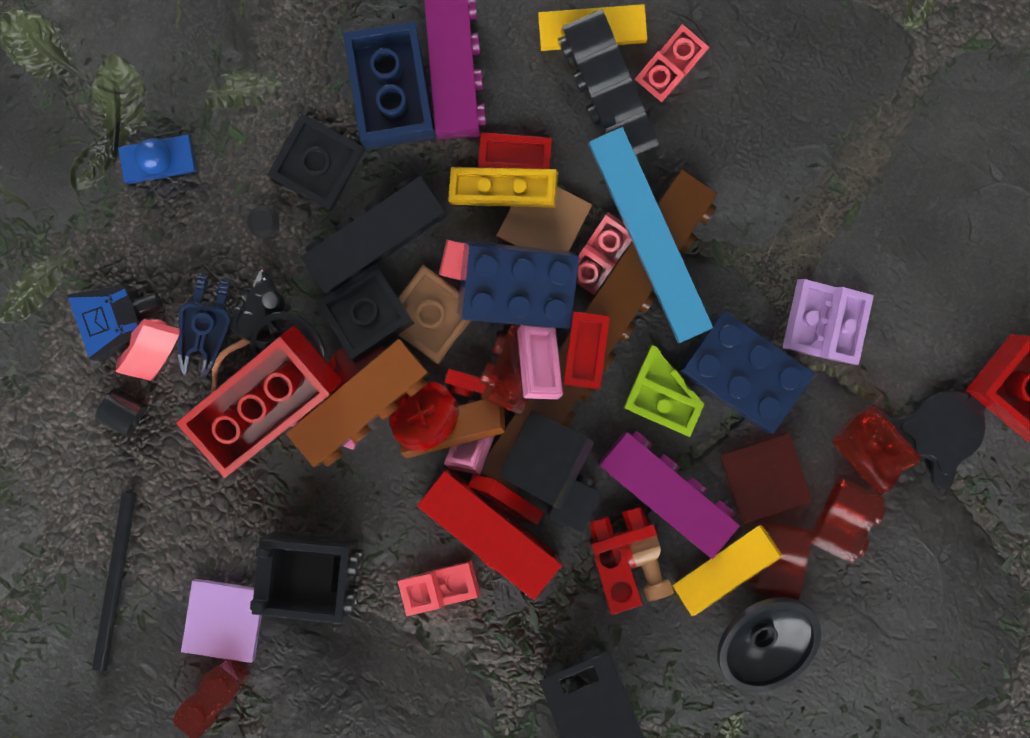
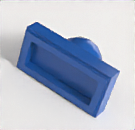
M189 135L160 140L148 138L138 144L118 147L123 179L127 184L197 172L192 138Z

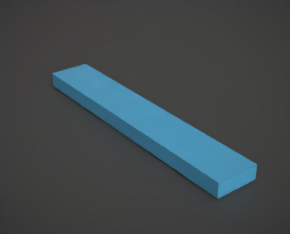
M623 127L590 141L588 145L677 342L681 343L712 329L711 321Z

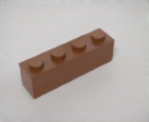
M398 339L290 429L286 435L313 467L320 466L322 463L329 467L344 454L340 449L350 440L354 444L358 443L372 431L368 425L378 416L385 420L400 407L396 403L397 400L406 393L412 397L428 383L424 378L430 373L406 344Z

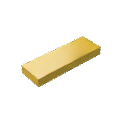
M645 4L538 12L541 51L561 50L557 40L562 37L561 28L600 9L603 10L617 45L646 43Z
M451 167L448 202L451 205L556 208L558 172L556 169Z
M759 525L672 586L691 616H696L776 562L783 555L764 527Z

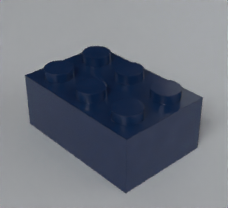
M416 22L343 33L359 136L365 150L435 139Z
M464 241L457 313L462 320L571 329L579 256L571 251Z
M726 311L720 312L711 322L713 328L704 332L677 372L764 433L774 434L815 373Z

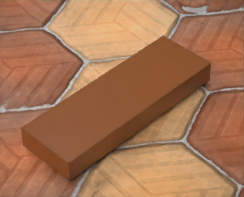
M498 395L458 406L459 416L456 427L446 440L437 447L426 451H411L401 445V454L407 459L505 433L504 401Z

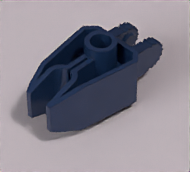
M199 273L193 299L179 309L178 358L182 374H187L190 369L193 352L199 349V352L204 357L201 378H205L221 352L229 331L233 312L229 306H226L230 280L221 279L217 288L216 303L203 301L208 286V275Z

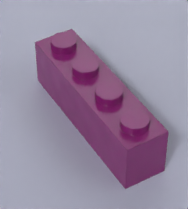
M424 0L437 140L479 137V126L486 125L484 103L477 104L476 90H483L481 68H474L473 55H480L478 33H471L470 20L477 19L475 0Z
M624 431L598 462V465L713 559L740 527L732 519L736 513L720 500L713 504L704 495L708 490L693 477L686 481L676 472L680 469V466L668 456L663 454L659 459L649 450L653 444L639 432L635 431L631 436L628 432Z

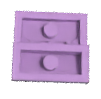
M797 279L782 349L859 365L874 295L845 287H833L807 279Z

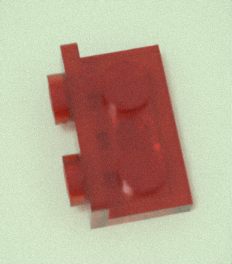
M511 324L507 334L500 332L496 339L492 353L497 354V358L494 364L487 362L479 383L485 385L480 398L521 415L529 398L523 397L518 336L515 335L519 326Z
M874 405L851 417L832 440V443L879 496L889 492L903 471L918 464L921 459L920 455Z

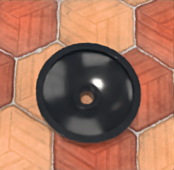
M770 598L747 607L730 622L721 636L717 649V661L721 672L730 684L749 692L769 691L791 682L810 665L819 649L821 642L819 620L805 603L793 598Z

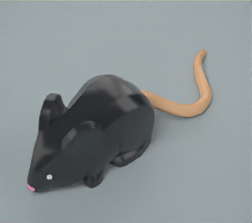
M259 270L252 291L248 289L243 290L241 300L244 303L242 307L238 306L229 326V329L241 337L242 340L225 348L216 358L212 369L211 393L216 389L218 369L223 359L229 353L250 344L252 331L262 318L275 312H281L285 307V301L277 292L273 280L263 270ZM267 324L261 329L258 339H264L270 335Z

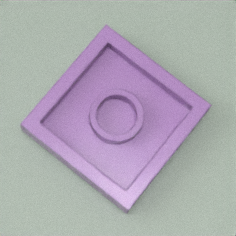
M202 579L192 580L181 652L252 663L256 657L262 615H252V610H250V601L253 600L254 587Z

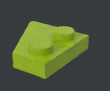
M650 345L623 408L690 437L704 407V403L688 387L676 369H673L663 357L661 351L656 346Z

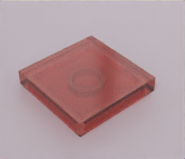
M789 433L719 455L743 524L812 502Z

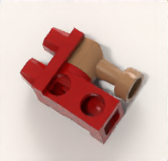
M640 506L621 511L627 529L617 533H613L608 516L590 521L593 540L589 542L611 615L642 606L631 569L642 567L648 582L643 588L647 602L660 600L674 594L670 580H662L658 562L661 549L654 524L648 522Z

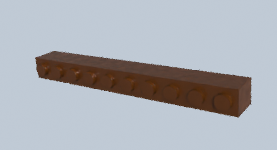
M683 170L677 175L658 203V206L678 251L685 254L697 237L692 231L698 222L706 224L716 210L717 206L712 204L718 194ZM633 242L584 312L610 316L603 372L608 369L616 357L612 349L620 339L625 343L637 326L631 322L637 312L641 310L645 313L656 298ZM570 334L558 350L563 395L559 399L526 398L505 428V433L501 434L488 453L481 471L482 474L488 478L495 479L514 493L518 488H521L500 477L499 474L531 410L568 428L576 416L571 410L578 399L585 402L593 391L591 388L563 385Z

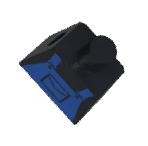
M118 285L67 295L89 360L92 361L107 360L127 349L130 345L131 333L143 319L164 312L163 303L156 292L139 297L137 289L129 285Z

